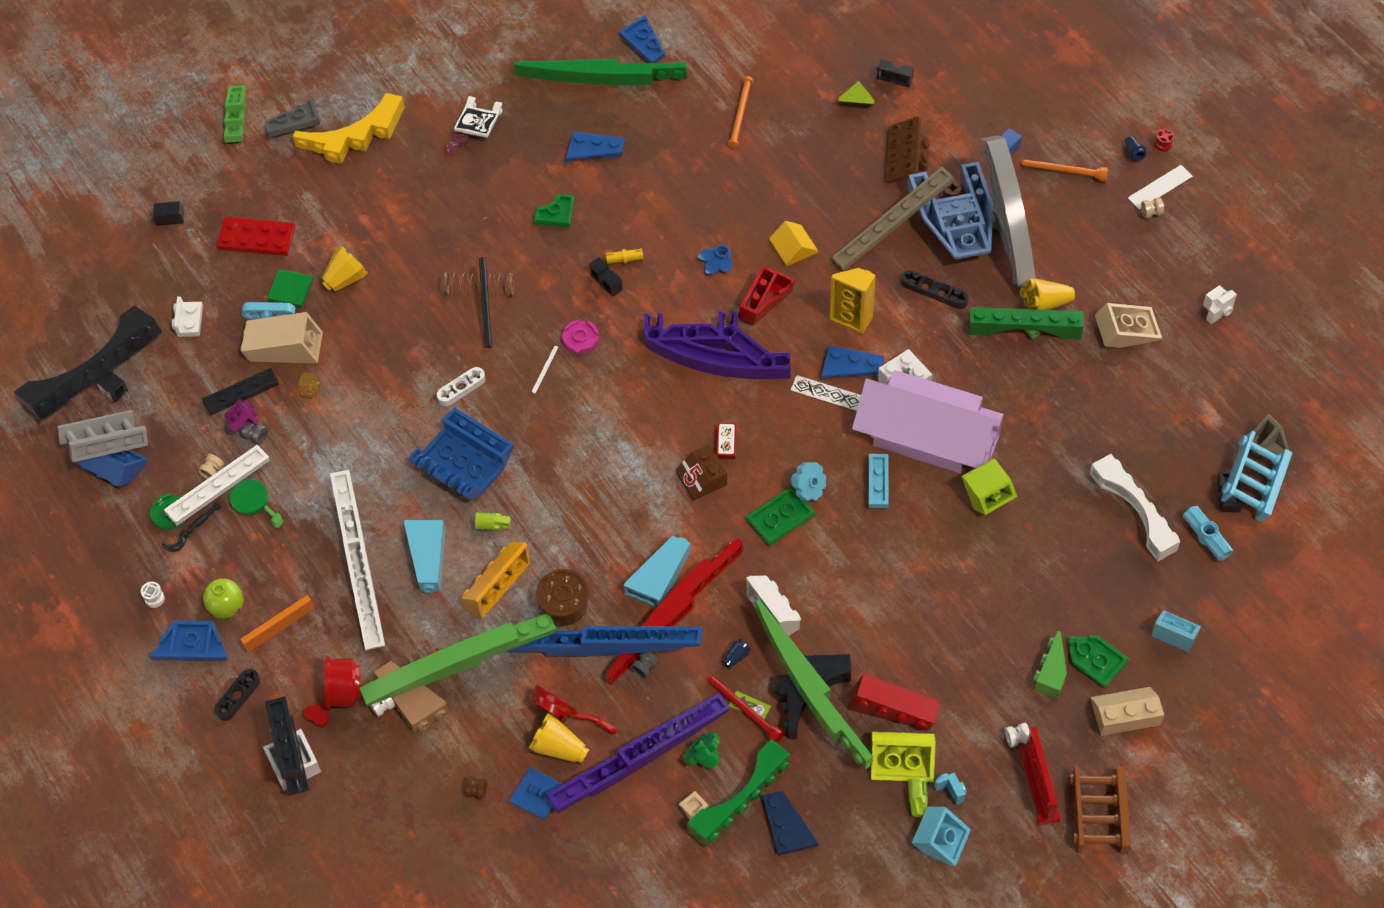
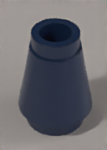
M1134 136L1127 137L1125 143L1130 158L1134 161L1143 160L1146 156V148Z
M738 639L737 642H733L722 662L731 669L749 655L748 652L751 648L743 640Z

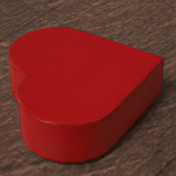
M325 702L310 705L303 711L306 721L314 722L317 727H324L329 722Z

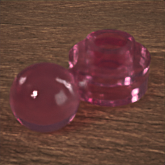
M454 131L451 134L452 141H448L444 145L445 153L454 155L458 147L466 146L469 143V134Z

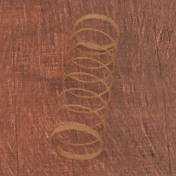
M448 271L444 273V293L448 294L449 285L451 284L452 294V282ZM510 273V276L508 275L509 295L513 296L514 274ZM459 278L460 294H461V283H460V278ZM477 279L478 295H479V285H478V279ZM495 279V287H496V295H497V286H496V279Z

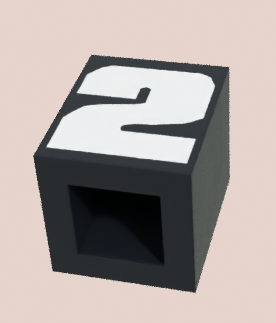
M108 371L95 381L99 392L114 403L128 392L124 380L112 371Z

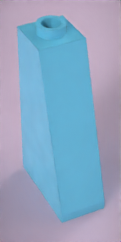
M404 520L420 592H440L446 531L444 521Z
M672 536L625 582V595L657 608L668 596L691 553L690 542L682 537Z

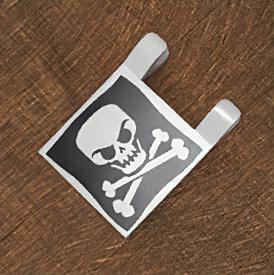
M469 96L466 106L454 127V131L488 138L498 116L502 113V103L495 102L492 111L475 108L476 103L474 102L476 97Z

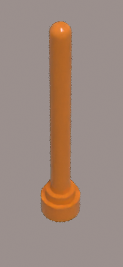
M1023 160L1021 163L1024 167L1092 176L1101 182H1106L1108 168L1105 167L1094 170L1032 160Z

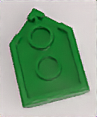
M1089 635L1088 637L1068 636L1072 664L1104 688L1109 685L1129 661V658L1098 635Z

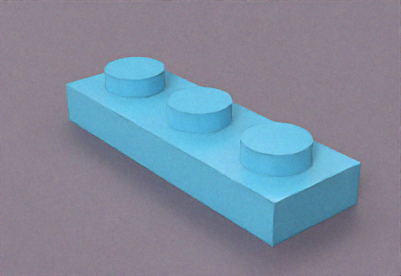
M869 454V508H888V454Z

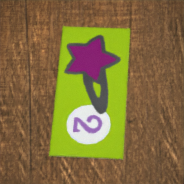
M735 692V695L765 719L771 707L770 705L741 692ZM730 702V707L741 711L735 704Z

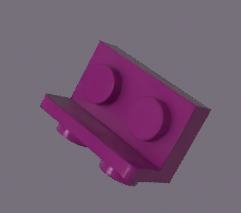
M238 399L224 415L229 427L236 432L239 428L241 429L246 425L248 418L257 424L259 420L257 412L254 410L255 407L248 401L243 402L241 399Z

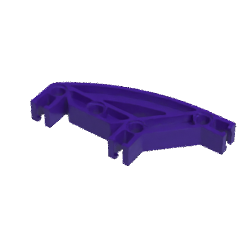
M732 311L730 324H724L726 312H719L718 329L712 324H674L664 330L663 313H658L656 326H650L651 314H644L646 347L670 361L698 371L733 378L790 379L791 377L790 353H770L745 334L737 326V311Z

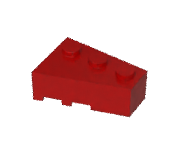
M762 265L740 306L737 318L755 325L793 291L796 280Z

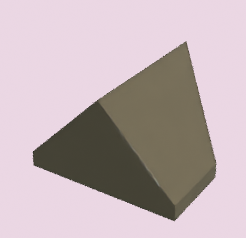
M1267 414L1253 430L1256 433L1252 442L1274 454H1280L1285 449L1289 450L1283 427L1270 414Z

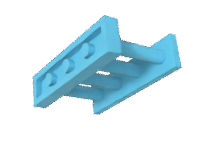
M1251 431L1248 435H1243L1238 443L1240 448L1229 479L1222 488L1223 495L1221 501L1225 502L1231 496H1234L1256 508L1255 519L1263 522L1272 514L1292 452L1287 449L1280 454L1270 452L1252 442L1256 432ZM1249 450L1271 460L1272 464H1274L1272 469L1270 470L1247 457ZM1244 465L1266 476L1268 480L1267 485H1263L1241 473ZM1238 481L1261 492V495H1263L1261 501L1236 489Z

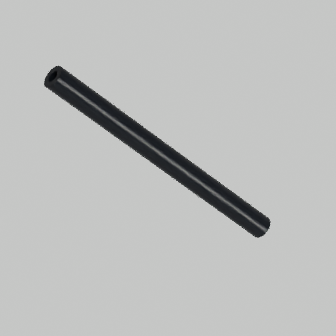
M481 257L479 258L484 343L485 348H491L492 336L486 258Z

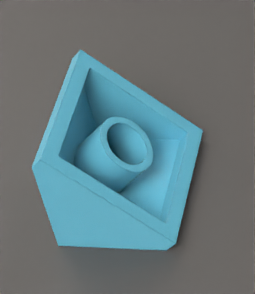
M1163 610L1155 623L1151 636L1189 653L1201 626Z

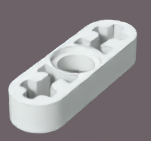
M474 367L440 388L437 392L439 404L450 406L484 384V370ZM461 383L466 385V388L463 390L456 388Z

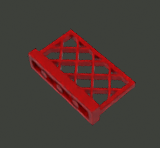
M1037 727L1030 728L1027 744L1019 746V753L1039 826L1060 822V815Z

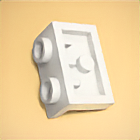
M177 297V303H174L173 307L175 319H172V329L176 331L178 337L200 336L203 311L202 302H183L182 297Z

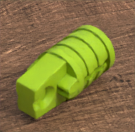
M476 512L475 530L497 531L500 529H510L511 519L498 513Z
M924 778L908 780V794L912 816L923 818L927 809V783Z

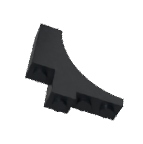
M850 654L804 656L828 687L841 682L851 681ZM778 675V683H774V693L779 695V702H783L784 713H788V720H784V730L789 732V739H797L798 724L807 704L789 675Z

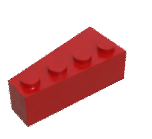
M863 674L852 688L846 710L913 726L920 730H929L935 723L940 701Z

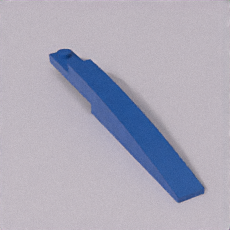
M584 626L583 631H557L554 634L506 652H545L546 656H596L681 649L701 646L703 627Z

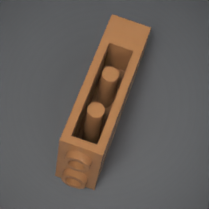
M390 661L374 671L376 679L400 667ZM426 686L391 697L397 710L414 734L426 730L430 724L436 720H442L449 713L447 703Z

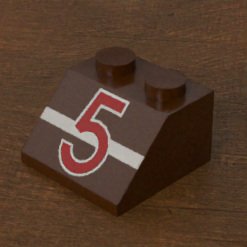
M709 444L691 452L675 470L693 501L727 485V472Z

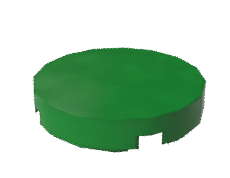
M253 479L238 483L230 493V503L233 509L238 514L244 516L257 514L258 511L263 510L267 506L269 501V494L265 485Z
M166 494L153 502V506L150 509V517L156 527L162 530H173L186 522L185 520L176 526L164 511L165 508L180 499L181 496Z

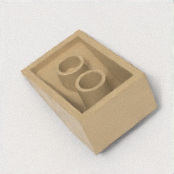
M1106 303L1095 314L1105 347L1122 348L1160 341L1162 339L1152 307Z

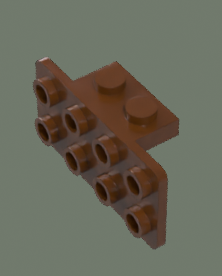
M919 117L890 125L888 128L885 181L887 183L907 178L911 174H917L918 169L922 172L928 168L930 142L920 132L921 119Z

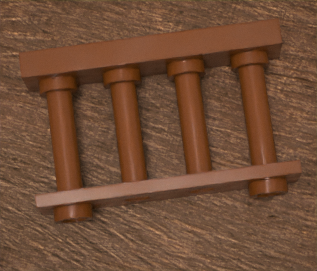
M1075 766L1073 774H1069V785L1073 786L1076 833L1073 832V845H1077V853H1082L1084 843L1116 844V846H1119L1120 853L1128 854L1131 848L1125 767H1117L1115 774L1111 776H1080L1079 766ZM1080 784L1112 785V787H1115V794L1113 796L1081 795ZM1081 804H1113L1117 808V813H1114V815H1082ZM1083 823L1114 824V826H1118V833L1116 835H1083Z

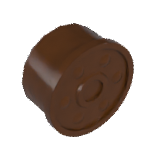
M558 569L546 574L540 580L536 590V597L542 613L550 615L554 624L565 626L574 624L585 615L588 607L589 589L586 580L579 573L569 569Z

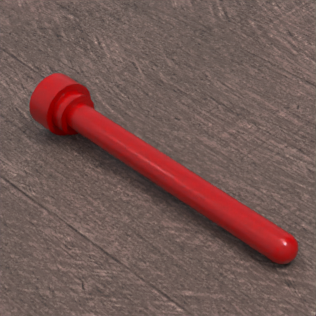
M710 676L708 678V682L767 732L766 735L769 740L773 739L776 743L781 741L785 735L783 729L779 726L770 725L716 677Z

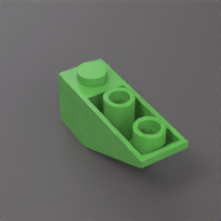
M1059 631L1055 638L1051 637L1047 646L1050 651L1048 654L1044 653L1040 663L1043 667L1041 671L1037 670L1033 682H1036L1035 691L1056 699L1059 697L1067 675L1061 632Z

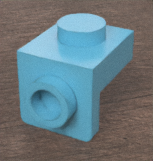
M946 773L937 778L934 787L936 791L948 787L956 805L964 802L967 791L963 782H959L955 773L950 775Z

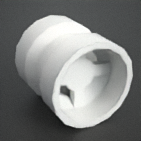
M147 582L142 586L141 595L147 606L157 608L164 603L165 596L158 583Z
M388 698L372 704L370 707L375 715L380 717L384 714V711L387 709L391 710L396 705L392 698Z
M1021 723L1016 728L1012 726L1005 728L1006 739L1011 748L1016 747L1019 743L1027 744L1030 730L1026 723Z

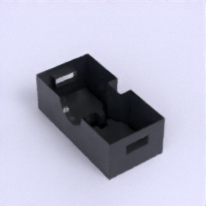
M881 59L877 67L876 79L886 82L895 81L897 85L910 88L913 81L914 67L903 64L900 67H895L891 61Z
M600 257L589 263L590 274L613 297L623 290L622 279L613 270L611 271L609 266Z
M1219 472L1217 482L1218 491L1221 492L1219 497L1220 511L1241 512L1243 504L1240 499L1231 496L1225 502L1221 501L1223 495L1222 488L1228 481L1231 472ZM1238 481L1236 489L1241 491L1240 481Z

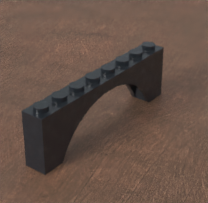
M134 305L120 315L118 328L112 338L89 360L56 377L39 381H28L15 390L14 394L23 407L42 420L157 337L162 331L153 317Z

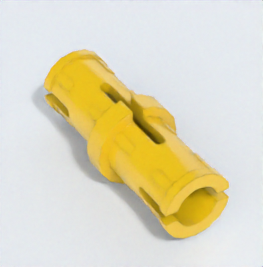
M642 248L635 250L622 249V251L606 253L607 265L621 262L626 264L629 261L643 260Z

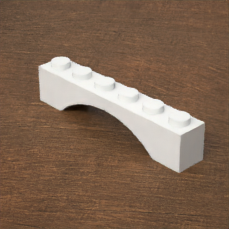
M1110 454L1093 463L1090 475L1099 487L1121 496L1138 512L1146 530V547L1155 559L1160 561L1176 552L1180 544L1178 535L1172 532L1168 527L1167 521L1160 517L1154 504L1149 503L1145 498L1142 489L1134 484L1131 475L1123 470L1120 461Z

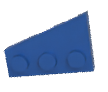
M646 15L619 31V36L648 63H657L665 57V52L658 38L655 37Z
M574 131L567 152L566 163L573 162L572 160L576 159L586 161L593 157H599L600 159L621 157L625 146V138Z
M829 345L821 380H827L828 377H838L840 379L853 375L857 377L878 376L879 368L883 366L884 356Z

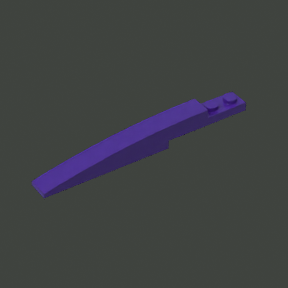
M717 693L618 749L616 755L547 793L546 798L556 812L560 813L589 795L594 797L705 728L728 712L730 706L720 693Z

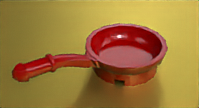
M537 684L535 685V694L531 702L536 703L538 701L537 706L556 718L561 716V722L565 723L568 717L572 716L576 717V719L594 722L596 726L603 728L612 735L617 733V728L605 721L603 717L598 718L591 714L578 713L573 707Z

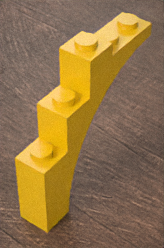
M386 93L371 113L354 124L338 130L321 133L295 131L293 135L295 146L302 150L306 149L316 153H323L326 160L342 164L349 148L366 151L373 136L386 139L391 138L405 108L402 96Z

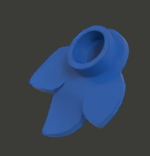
M719 245L715 249L707 248L697 257L699 260L706 262L705 273L709 275L716 274L720 270L727 273L732 268L731 250L725 245Z

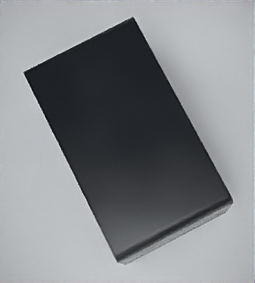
M181 201L154 203L153 218L156 226L183 224L184 208Z

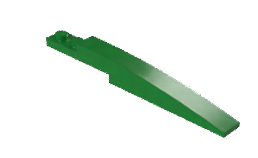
M617 59L514 62L515 76L569 83L653 85V80L687 79V62L618 64Z

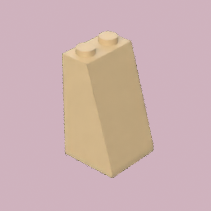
M307 312L246 321L241 352L249 361L318 363L323 332Z

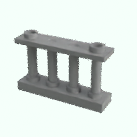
M132 410L57 426L60 445L69 443L70 459L72 462L148 446L145 426L135 427Z

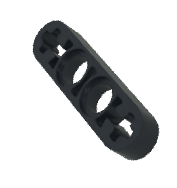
M908 270L902 274L901 284L906 289L957 309H963L968 305L969 296L963 290L915 271ZM927 283L931 285V288L924 289L921 285ZM940 290H945L948 292V294L946 296H941L938 292Z

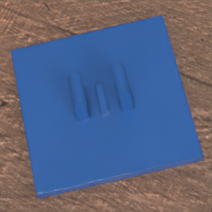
M530 767L509 802L545 820L553 808L546 798L547 793L560 787L563 783Z

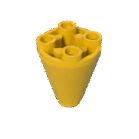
M1030 278L1026 281L1024 287H1021L1020 296L1024 300V309L1052 310L1074 301L1075 291L1073 287Z
M549 713L546 715L541 728L536 732L534 740L529 747L535 753L581 764L589 751L577 736Z

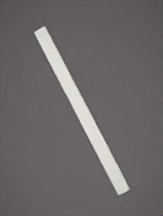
M554 346L532 390L533 393H536L558 349L557 346Z

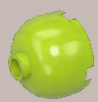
M220 578L212 581L203 593L206 611L217 619L230 618L243 606V593L239 586L230 579Z

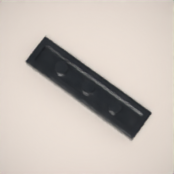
M269 368L206 396L202 400L211 416L233 406L238 399L245 401L278 386L279 382L272 369Z

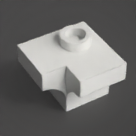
M1220 285L1206 294L1203 306L1209 311L1206 320L1213 324L1223 316L1230 315L1233 311L1237 294L1233 290L1229 292L1224 290Z

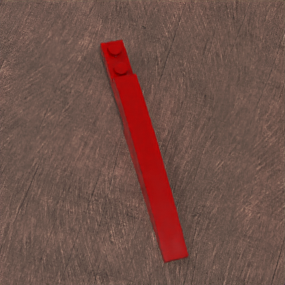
M739 538L729 542L721 554H716L712 558L711 563L704 558L668 594L642 626L674 627L695 608L694 597L744 552V542ZM640 653L620 654L606 674L607 683L611 686L630 668L634 661L639 659Z

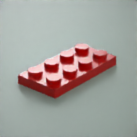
M225 217L217 248L218 250L288 256L296 226L295 223Z

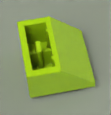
M994 458L961 476L973 509L984 515L1017 497L1011 479Z

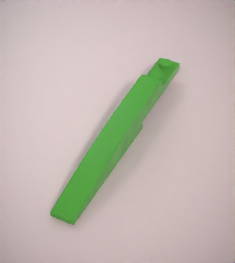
M760 599L756 601V611L768 638L789 677L814 716L834 742L840 739L843 746L851 750L853 758L858 765L862 764L865 769L872 766L873 756L828 700L830 699V688Z
M547 613L516 625H512L511 622L446 647L360 687L361 694L366 706L375 704L481 665V660L554 634L557 632L555 624Z

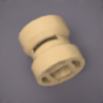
M1160 197L1154 198L1153 201H1141V211L1145 219L1151 218L1152 215H1164V204Z
M208 454L205 458V463L200 466L198 472L204 478L209 479L218 470L222 469L224 462L219 457Z

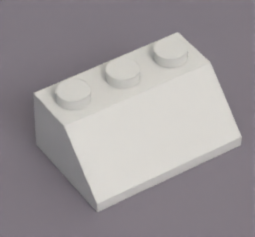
M749 576L746 578L747 597L755 608L756 601L760 599L788 636L800 629L801 618L798 612L790 608L788 599L784 595L781 596L778 592V586L773 580L770 581L767 576Z

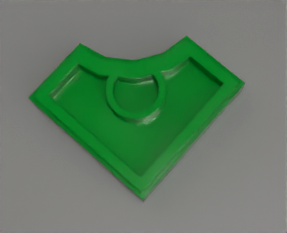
M556 194L555 199L550 204L536 207L534 225L570 228L575 196Z

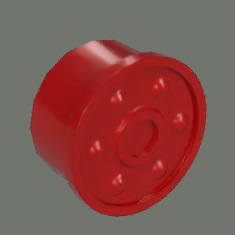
M326 656L324 675L326 710H331V707H354L356 700H360V665H356L354 658L331 659V656Z

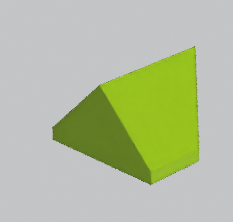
M860 81L839 97V101L869 104H874L875 102Z

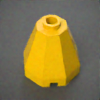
M340 245L335 250L321 277L324 280L322 284L329 291L333 289L336 292L364 278L368 272L353 255L348 254L346 249Z

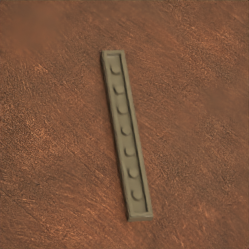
M943 167L939 168L832 256L833 262L845 271L954 181V177Z

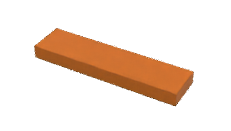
M309 596L303 597L242 637L240 640L246 652L249 653L314 610L315 608Z

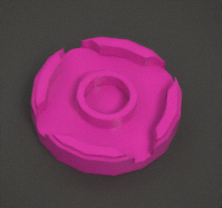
M575 320L564 327L562 342L570 352L584 354L592 351L597 346L599 333L596 326L590 321Z

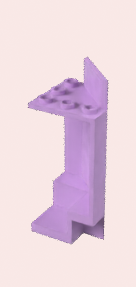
M894 370L892 376H888L886 384L866 378L852 429L871 435V438H874L873 446L961 473L964 465L977 468L991 460L1000 436L1003 414L982 408V396Z

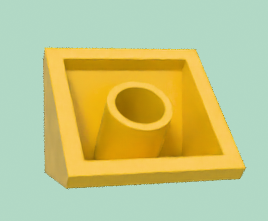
M785 221L769 238L770 243L785 266L818 253L817 248L800 224Z

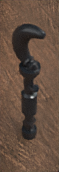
M215 502L212 508L199 516L194 523H190V528L186 531H180L179 541L176 544L171 545L164 542L162 543L163 547L170 552L181 550L185 546L186 539L189 537L188 534L195 530L196 527L201 526L215 510L221 508V505Z

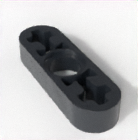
M254 669L243 671L216 704L215 712L220 720L228 721L232 719L258 687L260 677L257 671ZM248 677H249V678H252V677H253L254 680H253V681L249 680V681L247 682L246 678H248ZM235 691L243 692L242 697L239 699L232 698V695ZM228 708L229 712L222 713L221 709Z

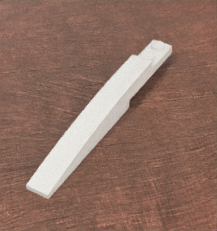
M344 470L331 473L330 477L365 650L385 647L350 471Z

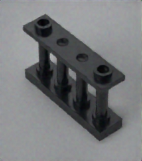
M284 696L265 701L282 780L285 779L288 795L291 796L309 791L294 719L292 715L290 716L287 699Z

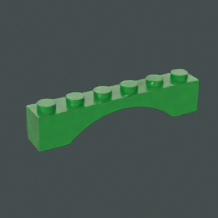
M970 308L969 335L988 336L1005 330L1031 329L1048 332L1062 339L1081 340L1084 319L1083 312Z
M771 739L758 752L755 772L743 791L724 804L701 809L687 823V832L704 847H707L710 843H715L720 837V833L724 829L731 827L734 823V818L738 814L742 815L747 810L748 804L752 800L756 801L761 796L762 790L766 786L770 787L775 782L776 776L788 769L790 766V754Z

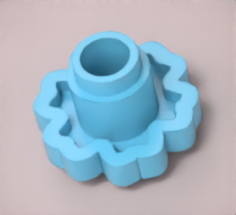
M803 462L797 467V472L791 477V485L797 490L796 495L801 500L816 501L822 496V489L826 487V475L822 474L823 467L817 462Z

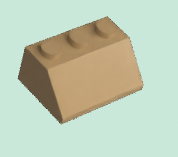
M1151 687L1090 698L1101 736L1160 726L1164 718L1159 696Z

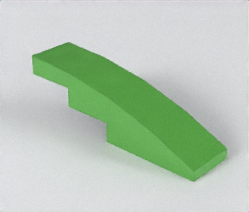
M246 85L229 86L225 102L224 141L241 142L245 125Z

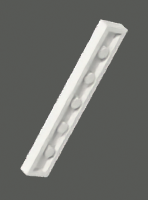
M258 445L254 446L165 508V514L178 526L269 462V456Z

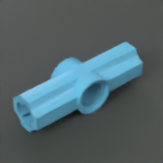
M1198 506L1189 508L1183 514L1184 519L1198 535V541L1202 545L1207 546L1218 561L1225 560L1233 553L1231 546L1218 532L1217 524L1209 521Z

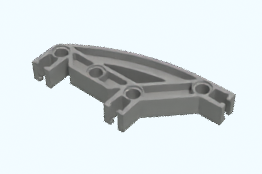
M997 135L981 138V144H985L982 154L983 157L988 159V172L995 208L993 215L996 220L993 221V228L997 229L1001 236L1011 264L1014 284H1017L1018 287L1024 286L1028 279L1036 278L1025 211L1011 155L1004 137Z

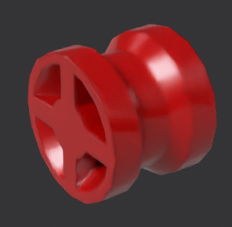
M1169 129L1159 130L1156 135L1155 147L1160 151L1170 150L1173 145L1174 133Z

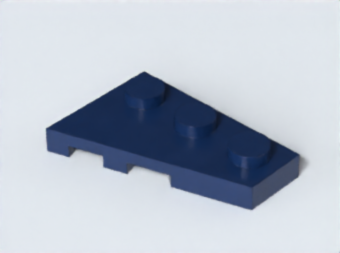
M783 791L762 795L778 856L819 846V842Z

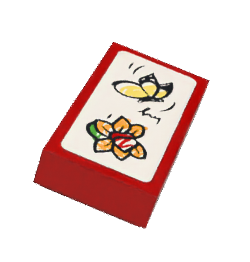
M737 423L717 424L716 456L718 459H736Z

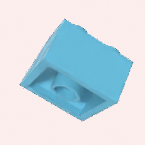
M927 807L912 844L925 855L951 866H956L971 829L946 807Z

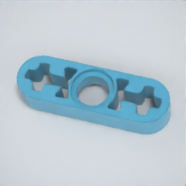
M247 302L243 304L241 314L247 319H261L295 314L296 307L290 303Z

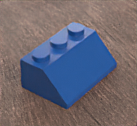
M126 450L75 463L80 465L82 469L95 473L97 477L107 479L112 485L121 487L134 480L146 465L148 459L131 450Z

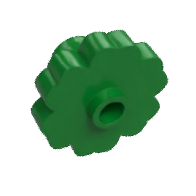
M709 732L706 736L703 735L697 739L683 755L688 766H695L699 762L704 768L707 767L708 770L716 767L721 761L716 750L721 742L719 740L720 737L715 732Z

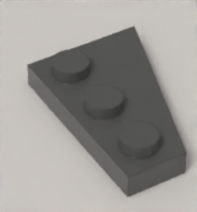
M313 98L307 99V103L301 106L299 104L294 106V110L288 113L282 112L266 120L265 124L269 137L319 125L320 121Z

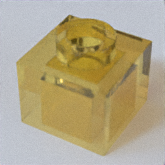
M302 372L297 387L300 397L316 398L317 392L319 393L321 390V382L318 380L317 374Z

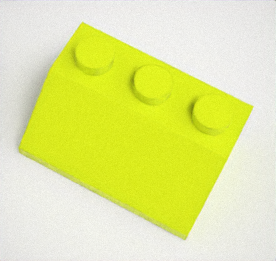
M872 732L871 755L873 756V763L871 766V780L908 781L913 778H924L926 782H934V734Z

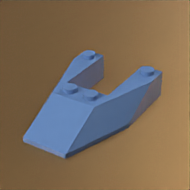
M979 162L961 165L960 181L965 194L937 200L934 197L918 210L923 221L955 260L991 253L993 201ZM927 172L909 175V193L928 178Z

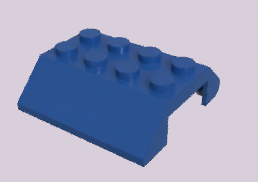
M453 407L442 420L443 430L422 453L420 448L417 447L410 455L409 462L420 469L428 468V474L450 488L458 487L457 492L472 500L481 497L502 473L514 448V444Z

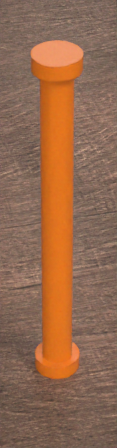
M749 76L743 78L744 85L731 139L728 140V146L732 148L738 147L740 127L750 86L753 84V78Z

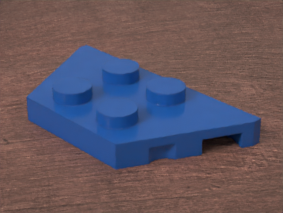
M173 621L167 633L159 640L160 644L156 650L150 653L151 660L228 661L227 654L213 621Z

